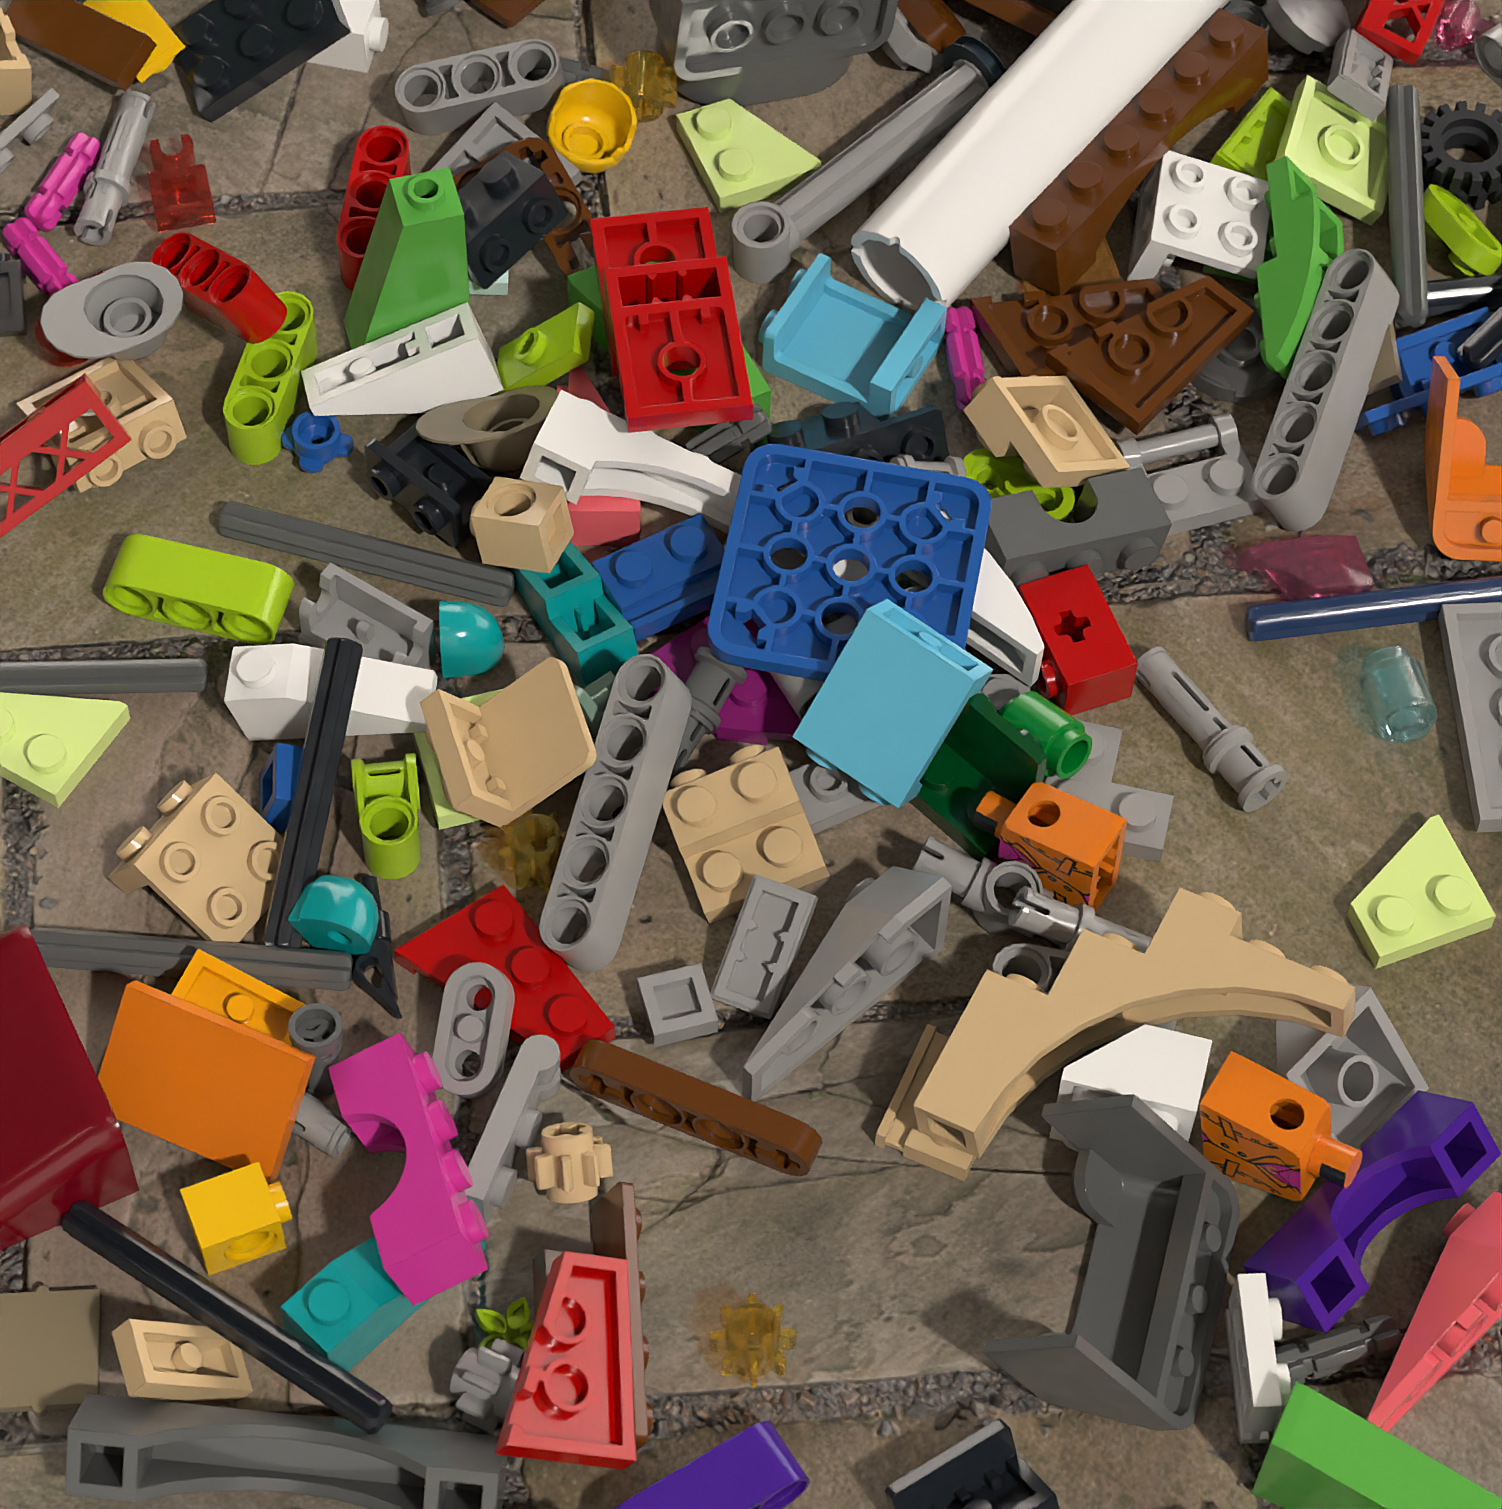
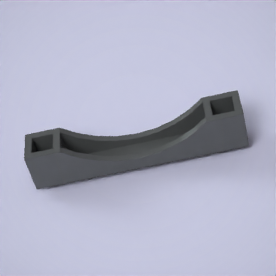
M87 1393L67 1431L65 1495L139 1502L168 1495L202 1491L260 1490L324 1497L368 1509H502L507 1456L494 1454L499 1436L389 1424H384L381 1430L375 1434H368L348 1420Z

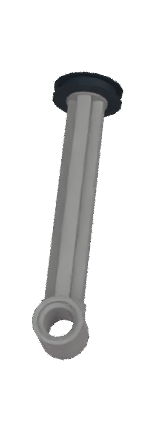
M963 35L957 38L955 44L952 43L944 49L942 60L945 73L777 202L759 201L741 207L734 215L731 224L732 260L734 269L739 276L749 282L758 284L771 283L782 278L789 269L791 253L800 246L801 241L970 111L1007 71L999 56L986 43L974 36Z

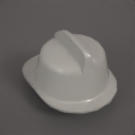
M128 262L111 268L102 274L69 285L53 294L43 307L40 324L45 338L57 350L73 357L98 359L111 356L119 360H138L151 355L162 345L168 335L169 328L174 325L182 311L183 292L178 279L165 267L150 262Z

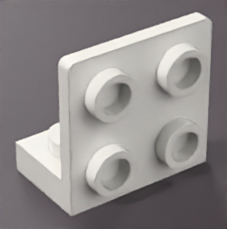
M1168 151L1152 168L1140 189L1127 280L1154 278L1161 266L1170 267L1175 255L1256 279V266L1264 261L1269 211L1264 198L1265 192L1269 190L1268 181Z

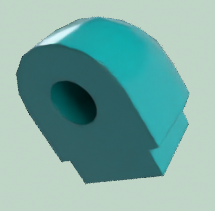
M439 601L440 652L443 679L483 675L494 668L502 659L505 649L503 634L497 619L482 606L470 602Z
M323 875L315 880V882H310L304 887L287 921L314 948H324L328 951L348 952L349 954L358 955L370 952L376 936L379 913L373 895L364 885L343 876Z

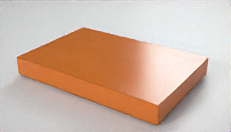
M135 980L125 986L98 1079L116 1119L234 1170L259 1162L265 1180L269 1184L278 1177L316 1056Z

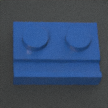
M700 513L593 561L591 565L601 576L605 596L631 624L636 642L712 608L725 548Z

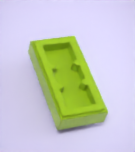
M1270 87L1218 150L1210 163L1268 181L1266 165L1275 161L1292 103Z
M578 302L537 327L529 328L518 338L500 347L497 369L504 390L494 393L492 396L525 386H545L589 361L595 312Z

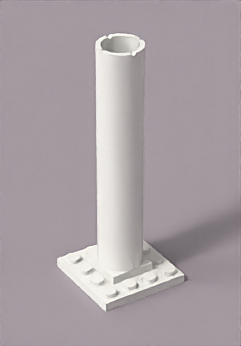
M1073 0L852 235L850 244L853 245L851 250L853 260L865 280L893 306L900 304L903 306V311L912 315L916 314L926 298L948 308L1010 241L1009 226L1143 89L1205 22L1230 0Z

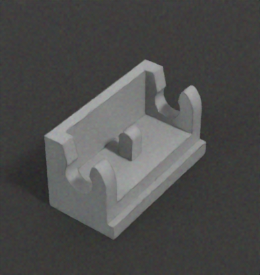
M331 562L320 574L319 587L321 588V595L317 603L305 597L301 602L299 608L301 634L298 636L300 645L324 649L328 638L343 637L362 645V657L428 669L437 658L433 620Z

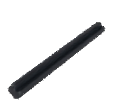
M87 1200L74 1202L69 1212L63 1216L61 1221L62 1229L71 1237L366 1433H377L390 1417L393 1406L384 1395Z

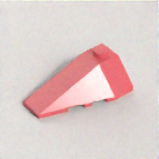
M1493 1192L1477 1209L1469 1203L1465 1204L1449 1220L1442 1231V1234L1448 1241L1367 1418V1421L1386 1432H1389L1502 1317V1193Z

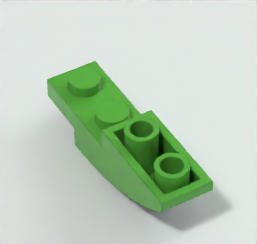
M1285 156L1266 165L1269 190L1265 192L1264 198L1273 220L1274 236L1270 238V249L1274 259L1256 266L1259 292L1255 293L1254 302L1257 312L1262 319L1264 339L1259 343L1262 359L1272 373L1278 372L1287 380L1325 273L1331 262L1344 253L1342 221L1317 197L1316 185L1288 156Z

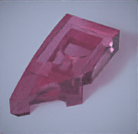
M1356 535L1313 536L1272 542L1248 548L1237 559L1239 566L1250 574L1253 570H1260L1279 584L1282 591L1279 597L1284 601L1298 600L1304 592L1311 598L1365 592L1370 591L1375 586Z

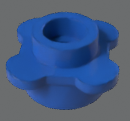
M311 410L299 415L293 422V425L287 427L281 436L282 445L296 453L300 458V468L308 473L320 472L324 468V464L329 463L336 457L349 456L354 448L353 438L348 434L341 433L340 423L334 415L314 416ZM314 441H323L321 444L312 443Z

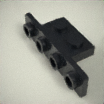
M839 402L824 408L822 414L801 421L788 420L777 422L771 425L772 431L769 435L754 444H751L750 440H748L750 453L756 448L767 444H782L890 463L892 458L900 454L911 455L915 461L944 462L945 458L949 456L942 412L935 405L880 422L859 402ZM743 469L734 472L742 476Z

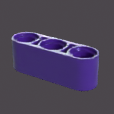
M763 1421L743 1430L624 1501L614 1509H783L808 1488L810 1480L770 1421Z

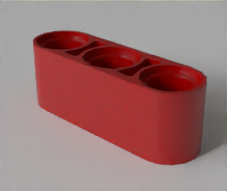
M389 125L374 126L360 135L356 144L338 225L337 248L341 280L345 287L352 292L389 179L412 175L409 140L404 132Z
M183 231L175 233L159 244L153 252L150 263L165 267L178 279L183 292V304L189 310L245 342L252 344L263 342L272 337L285 322L287 306L247 263L193 234Z

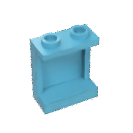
M819 253L808 270L802 268L796 273L789 286L786 302L779 312L774 309L771 310L761 326L758 341L763 344L762 370L834 403L859 402L880 422L894 418L944 343L947 307L926 298L916 314L912 315L833 279L830 275L831 258Z
M886 599L866 610L792 737L807 747L806 753L819 765L831 770L840 769L860 782L859 789L871 800L885 806L894 805L900 808L917 796L922 787V784L919 782L967 701L971 696L982 690L994 669Z

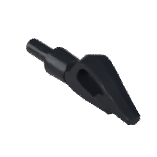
M366 876L361 879V884L373 895L377 903L379 922L370 952L361 954L353 965L352 973L355 981L363 990L381 1003L396 1019H401L402 1015L397 1004L398 992L391 951L390 916L387 911L382 910L377 877ZM376 968L380 972L383 979L380 981V988H376L367 980L364 975L366 971Z

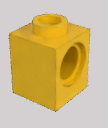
M259 1162L180 1189L186 1216L208 1276L286 1249L282 1223L293 1220L280 1181L267 1185Z

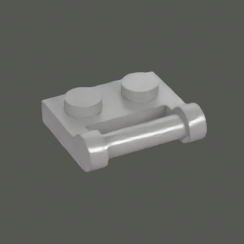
M1229 413L1209 417L1208 424L1138 442L1133 437L1113 442L1131 468L1129 470L1142 467L1172 523L1167 536L1263 511L1264 504L1256 496L1251 485L1254 472L1238 440L1235 421ZM1214 447L1218 456L1148 475L1143 466Z

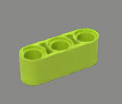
M284 291L276 293L287 306L285 322L267 340L256 344H246L224 401L223 414L231 454L238 461L247 465L268 463L276 458L282 450V433L287 427L291 426L305 389L301 371L312 367L317 357L318 339L314 309L311 302L304 295L296 292Z
M133 534L128 535L123 540L103 588L102 595L113 608L134 617L245 643L264 645L274 641L295 584L285 571L265 562L149 535Z

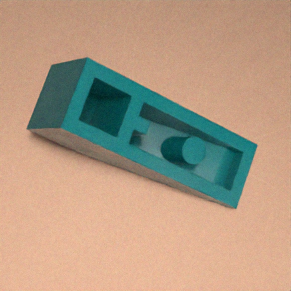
M374 1236L330 1262L280 1308L286 1332L349 1372L430 1298L414 1306L410 1303L384 1270ZM482 1240L480 1241V1243L482 1246V1250L484 1251L486 1249V1244Z

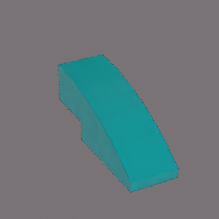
M571 541L566 546L550 574L505 567L506 571L514 574L515 587L551 645L583 688L609 671L616 676L620 667L628 659L639 655L633 627L605 596L600 574Z

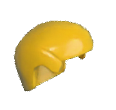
M589 78L571 83L561 90L548 117L545 135L548 138V143L581 172L599 174L617 166L628 153L637 128V116L630 97L611 82Z

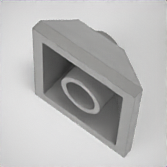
M1348 983L1355 987V1016L1344 1038L1295 1022L1276 1020L1277 1074L1325 1099L1331 1106L1332 1138L1360 1149L1418 1090L1426 1092L1429 1087L1372 988Z

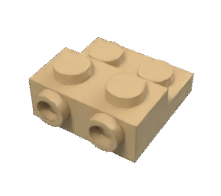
M109 356L16 403L20 416L24 419L84 373L88 375L101 392V399L132 437V440L72 484L79 493L91 487H106L114 484L121 477L124 470L143 460L161 459L168 456L178 442L187 438L173 398L133 360H119ZM90 408L69 424L67 447L93 451L111 438L112 435ZM62 430L43 444L60 446ZM51 455L54 466L57 469L58 455ZM65 456L63 473L81 459Z
M1032 375L1028 377L1007 378L995 376L985 380L975 388L971 394L972 401L963 410L976 428L978 440L986 449L992 452L995 457L1021 456L1024 469L1032 479L1040 483L1042 488L1084 486L1087 478L1126 471L1131 468L1067 376L1038 377L1037 375Z
M751 745L742 748L731 756V766L708 775L702 769L684 771L671 780V789L665 793L662 806L709 924L741 912L754 874L796 889L830 876L779 746L768 751L762 745Z

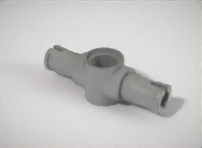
M931 835L928 836L918 855L919 858L911 869L944 877L952 885L951 892L963 897L961 904L973 910L974 917L979 925L988 932L998 935L1017 932L1031 939L1035 933L1009 925L1008 916L1012 910L998 903L994 895L995 887L1009 888L1017 894L1023 886L1033 888V891L1053 898L1054 892L1042 887V881L1038 874L1027 864L1017 861L997 864L985 857L979 862L935 840V837ZM1037 935V936H1039V937H1041V938H1043V939H1045V940H1047V941H1049V942H1051V943H1053V944L1059 946V943H1057V942H1055V941H1052V940H1050V939H1047V938H1045V937H1042V936H1040V935Z

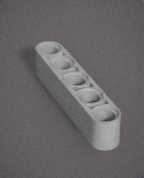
M1352 249L1340 254L1331 262L1325 273L1253 474L1251 485L1254 493L1286 530L1294 532L1306 530L1314 526L1323 517L1367 396L1370 379L1388 324H1392L1399 304L1400 296L1397 288L1373 255L1364 249Z
M639 654L628 659L615 676L594 744L597 753L596 760L586 770L540 918L539 931L543 942L573 968L584 973L596 972L605 968L614 959L619 949L691 711L692 697L690 690L659 657L651 654ZM660 687L652 698L647 699L655 688ZM642 746L639 753L628 760L630 754L637 747ZM624 805L621 813L610 820L612 813L618 807ZM605 865L602 874L597 879L591 881L594 873ZM587 926L583 936L578 941L572 943L575 934L582 927Z

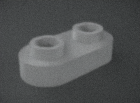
M476 962L463 965L454 971L446 982L432 1060L442 1079L443 1088L463 1098H478L486 1095L494 1089L501 1079L515 1003L514 989L508 977L498 969L485 963ZM489 988L492 993L490 1005L484 1010L477 1011L474 1007L475 995L478 991ZM471 1054H478L481 1060L479 1071L473 1076L466 1077L462 1069L464 1060Z

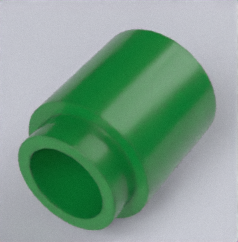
M1029 691L1020 696L1012 697L999 711V715L1016 729L1027 730L1039 741L1047 756L1045 776L1052 777L1056 775L1061 779H1068L1074 776L1089 758L1092 750V739L1085 733L1084 725L1037 692Z

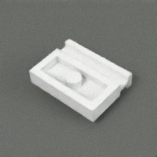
M1265 1273L1237 1274L1228 1301L1229 1309L1225 1310L1224 1314L1240 1444L1268 1443V1432H1272L1281 1407L1287 1405L1291 1396L1288 1366L1286 1363L1277 1364L1274 1340H1280L1282 1336L1281 1305L1278 1298H1268Z

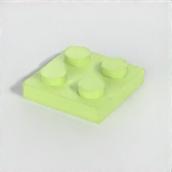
M1307 75L1296 88L1275 161L1288 156L1316 185L1317 197L1371 226L1382 215L1389 191L1386 116L1379 114L1371 122L1326 90L1327 85Z

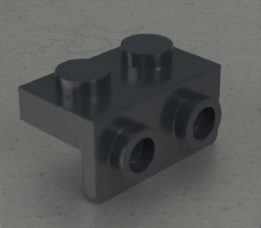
M505 150L495 159L487 162L480 172L457 192L464 212L468 273L474 283L482 289H488L567 216V210L546 173Z
M417 423L388 447L384 446L377 439H372L364 446L367 467L366 478L371 488L381 498L387 501L394 499L411 513L416 524L429 535L438 534L455 548L472 534L470 530L471 511L474 504L482 499L493 482L491 477L448 444L433 443L421 438L416 431Z
M997 1419L979 1431L966 1436L959 1443L916 1469L910 1470L885 1489L889 1509H1059L1056 1494L1017 1454L1011 1429L1002 1419Z

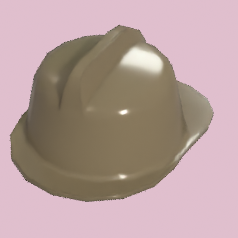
M525 386L495 396L441 405L426 412L417 420L416 431L421 438L433 443L460 444L471 463L484 470L498 473L514 471L525 466L533 443L559 393L554 388L548 386Z

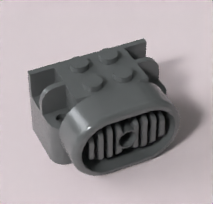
M649 0L650 11L658 28L655 45L657 64L664 78L674 89L687 98L705 105L730 98L743 107L815 94L829 88L843 77L852 62L853 55L873 51L890 37L899 0Z

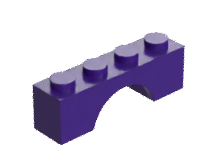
M1418 1090L1359 1149L1362 1151L1361 1164L1353 1182L1348 1188L1345 1189L1327 1181L1242 1265L1247 1274L1265 1273L1268 1298L1279 1299L1282 1320L1326 1333L1370 1289L1368 1282L1361 1272V1260L1372 1239L1386 1225L1407 1211L1430 1202L1459 1198L1501 1155L1499 1148L1473 1102Z

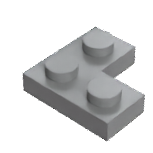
M1078 720L1084 725L1085 733L1092 739V750L1089 758L1074 776L1068 779H1061L1056 775L1047 777L1046 784L1127 819L1122 854L1160 862L1174 796L1112 783L1123 729Z

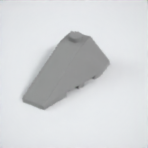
M892 866L876 880L872 877L864 879L850 892L846 898L845 906L743 1067L742 1097L756 1102L944 949L952 885L944 877Z

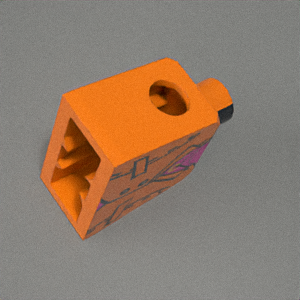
M1043 782L1031 784L1018 804L993 791H989L977 807L972 824L1000 839L997 864L1008 861L1027 864L1038 874L1042 881V887L1054 892L1053 899L1073 907L1076 904L1083 903L1093 907L1095 913L1117 883L1127 819Z
M1230 1052L1199 1103L1204 1157L1229 1179L1295 1202L1301 1201L1306 1197L1317 1176L1345 1189L1348 1188L1360 1167L1362 1151L1332 1138L1330 1104L1322 1097L1242 1055Z

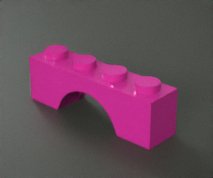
M399 1032L328 1067L341 1116L369 1153L386 1151L406 1153L405 1168L397 1187L389 1198L369 1216L383 1268L414 1306L488 1270L480 1241L488 1238L489 1233L479 1209L471 1199L467 1200L465 1190L473 1186L472 1177L457 1149L452 1150L449 1140L457 1137L458 1132L446 1105L441 1099L437 1100L435 1091L442 1088L443 1083L430 1055L426 1051L416 1054L402 1033Z

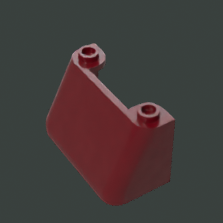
M27 924L0 934V1251L61 1225L63 1216L69 1212L74 1202L87 1200L97 1208H101L139 1191L128 1148L115 1114Z

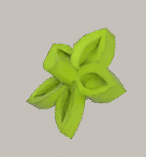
M525 1297L511 1303L507 1309L506 1318L493 1310L476 1309L475 1317L479 1326L489 1334L480 1342L478 1349L483 1346L490 1350L492 1344L498 1338L526 1351L534 1321L529 1322L530 1309Z

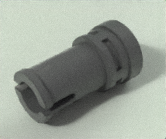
M322 1003L304 1005L297 1009L290 1017L288 1023L289 1039L292 1046L316 1056L306 1088L309 1086L308 1092L310 1095L323 1097L335 1092L328 1067L339 1062V1053L343 1044V1022L337 1010L329 1005Z

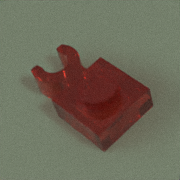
M188 134L181 135L182 150L174 155L163 153L158 139L151 140L149 144L152 167L155 172L147 173L158 233L216 223L205 163L196 164L193 140Z

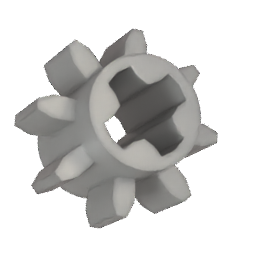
M496 1338L490 1350L483 1346L480 1349L473 1347L463 1354L455 1367L450 1383L452 1396L459 1399L456 1403V1408L464 1411L462 1420L489 1433L494 1431L498 1421L504 1423L525 1354L524 1350Z

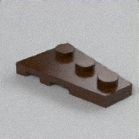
M1207 275L1148 303L1145 311L1118 324L1110 321L1094 329L1093 335L1070 347L1064 343L1047 351L1045 365L1059 376H1067L1077 390L1137 436L1250 324L1254 310Z
M1149 278L1085 285L1080 293L1047 297L1045 290L1023 292L1022 300L993 303L991 296L970 298L969 309L973 312L976 325L1011 377H1028L1032 375H1037L1038 377L1059 376L1045 365L1047 351L1064 343L1070 347L1093 335L1094 329L1110 321L1118 324L1145 311L1148 303L1165 296L1155 279Z

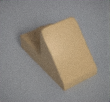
M128 1319L112 1332L128 1396L140 1397V1399L218 1406L245 1398L253 1392L242 1350L207 1326Z

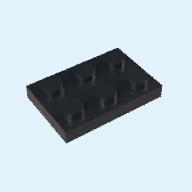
M213 0L171 28L185 46L178 55L198 111L211 123L351 33L339 0Z

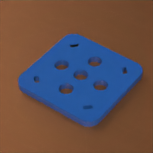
M767 444L756 448L748 455L743 467L709 616L708 645L712 653L721 661L734 666L825 682L854 630L845 635H836L824 628L822 624L823 618L834 612H843L853 617L858 625L868 608L886 599L965 650L991 514V497L988 491L978 481L964 476L782 444ZM789 483L792 484L779 492L777 491L778 489L786 486ZM866 507L873 510L879 520L871 527L857 528L848 523L844 515L852 508ZM943 510L951 521L948 522L940 511ZM793 548L801 552L806 561L799 568L785 570L777 567L772 562L771 556L779 549ZM855 559L866 566L868 574L857 581H847L836 575L833 567L839 561ZM917 570L924 573L929 578L931 584L923 591L909 592L902 589L895 579L901 572ZM750 619H753L760 628L756 640L743 624Z

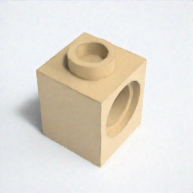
M495 477L482 499L474 504L470 515V530L472 535L476 537L483 564L550 574L574 535L564 487L560 485Z

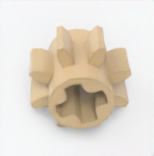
M564 1122L550 1125L541 1131L540 1147L526 1149L529 1181H536L538 1190L546 1189L547 1199L555 1203L571 1204L590 1200L598 1194L599 1178L613 1177L611 1144H603L602 1136L593 1137L592 1126L586 1123Z

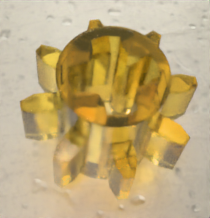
M638 50L624 58L623 66L613 64L610 66L609 82L616 85L630 97L637 116V122L646 123L654 121L662 115L664 107H676L677 74L673 67H666L665 60L659 54L648 50Z
M528 810L523 814V818L515 824L514 828L502 825L500 828L501 844L505 848L497 852L498 867L500 871L514 869L516 889L522 890L527 885L533 888H543L548 893L567 831L561 833L557 812L547 816L532 814Z
M749 1294L747 1303L735 1310L726 1305L720 1307L719 1321L725 1330H716L710 1333L709 1350L716 1353L726 1352L722 1360L721 1375L724 1378L736 1372L743 1377L749 1378L751 1387H757L759 1377L766 1375L771 1370L781 1376L786 1373L787 1360L781 1351H789L796 1348L797 1331L790 1328L780 1329L784 1319L783 1304L775 1305L771 1309L764 1304L757 1303L755 1295ZM745 1335H758L760 1346H747Z

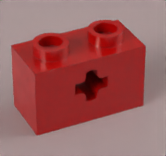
M1088 564L1019 585L1018 593L1031 613L1045 646L1039 677L1036 681L1044 698L1052 697L1056 706L1072 716L1132 696L1138 662Z

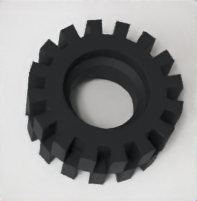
M1457 101L1454 111L1446 103L1438 106L1437 114L1430 111L1425 116L1423 124H1420L1423 193L1430 184L1440 186L1455 195L1465 205L1467 202H1472L1474 211L1484 209L1486 200L1492 205L1500 201L1502 196V112L1495 109L1489 116L1484 113L1486 104L1477 102L1475 110H1467V101ZM1455 148L1471 150L1479 154L1485 161L1481 163L1461 162L1451 157L1446 150Z

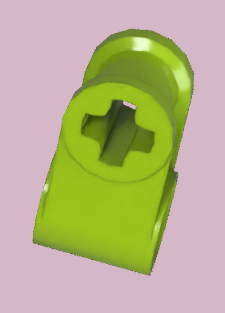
M405 754L402 761L364 764L361 758L351 759L356 815H359L362 848L366 866L374 875L383 879L396 880L406 877L416 870L421 862L422 854L418 810L421 809L416 754ZM388 836H399L398 839L382 840V838Z

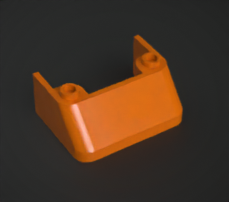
M1433 356L1424 438L1430 535L1437 548L1450 558L1502 562V465H1485L1486 441L1482 431L1473 421L1457 416L1461 379L1445 356Z

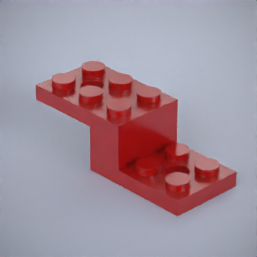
M709 207L590 219V235L613 377L619 376L628 433L753 420V401L727 256L717 257ZM655 260L664 261L662 263L646 264ZM698 368L697 371L687 376H677L669 372Z

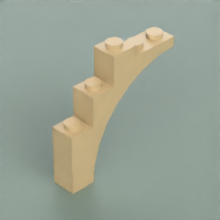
M1179 888L1145 954L1141 953L1134 943L1120 935L1105 933L1101 936L1083 928L1048 995L1044 994L1043 990L1035 982L1024 976L1009 974L1006 978L987 969L913 1104L919 1132L980 1158L1006 1118L1046 1078L1087 1050L1129 1033L1145 1024L1153 1026L1188 1017L1245 1015L1291 1021L1344 1038L1355 1016V987L1349 985L1342 975L1330 968L1318 965L1308 968L1286 959L1285 955L1278 948L1267 942L1250 940L1248 943L1243 941L1241 912L1236 911L1232 904L1213 893L1202 892L1197 895Z

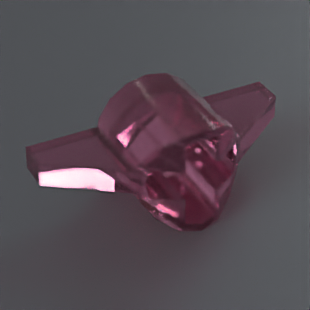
M1445 0L1434 24V37L1437 45L1442 50L1453 51L1460 49L1467 43L1475 42L1478 36L1493 28L1496 24L1480 17L1479 7L1471 0Z

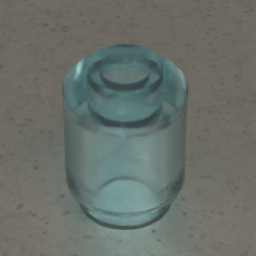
M1400 646L1386 647L1371 653L1361 664L1362 675L1359 682L1378 735L1383 739L1394 740L1401 744L1415 742L1423 738L1429 732L1430 727L1436 722L1438 711L1420 662L1415 657L1410 656L1406 648Z

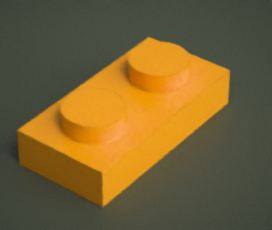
M197 949L171 993L172 996L291 1046L288 1031L290 1017L297 1009L306 1005L200 949Z

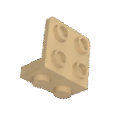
M549 657L481 706L474 705L440 689H437L419 702L427 725L426 739L431 749L436 753L444 778L443 792L448 802L452 805L453 809L460 813H466L501 828H504L585 772L596 760V749L568 668L563 661L554 657Z
M217 773L192 785L183 780L171 789L157 805V809L163 815L150 830L144 826L139 827L118 848L116 854L122 861L110 873L108 878L126 895L149 885L206 941L239 943L270 906L284 838Z

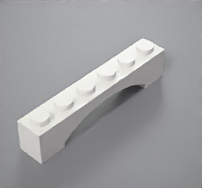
M561 390L533 443L520 478L525 481L563 486L566 500L575 505L580 496H613L661 505L692 517L701 513L708 524L728 534L741 475L712 462L702 454L691 452L661 438L652 431L628 433L626 420L599 408L589 400L580 399ZM793 548L779 549L771 556L772 562L777 567L785 570L799 568L806 561L804 555ZM855 559L839 561L833 567L835 574L847 581H857L868 574L866 566ZM834 612L823 618L822 622L829 624L849 614Z

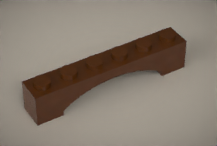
M1219 8L1009 226L1014 274L1056 296L1064 295L1096 262V251L1126 201L1157 162L1182 137L1207 118L1224 109L1236 114L1269 79L1267 30Z

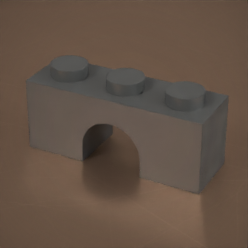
M1142 467L1087 478L1072 517L1075 523L1062 522L1047 514L1041 507L1033 490L991 498V514L984 548L994 558L1018 591L1019 585L1087 564L1093 576L1123 568L1128 570L1141 569L1156 561L1172 523Z

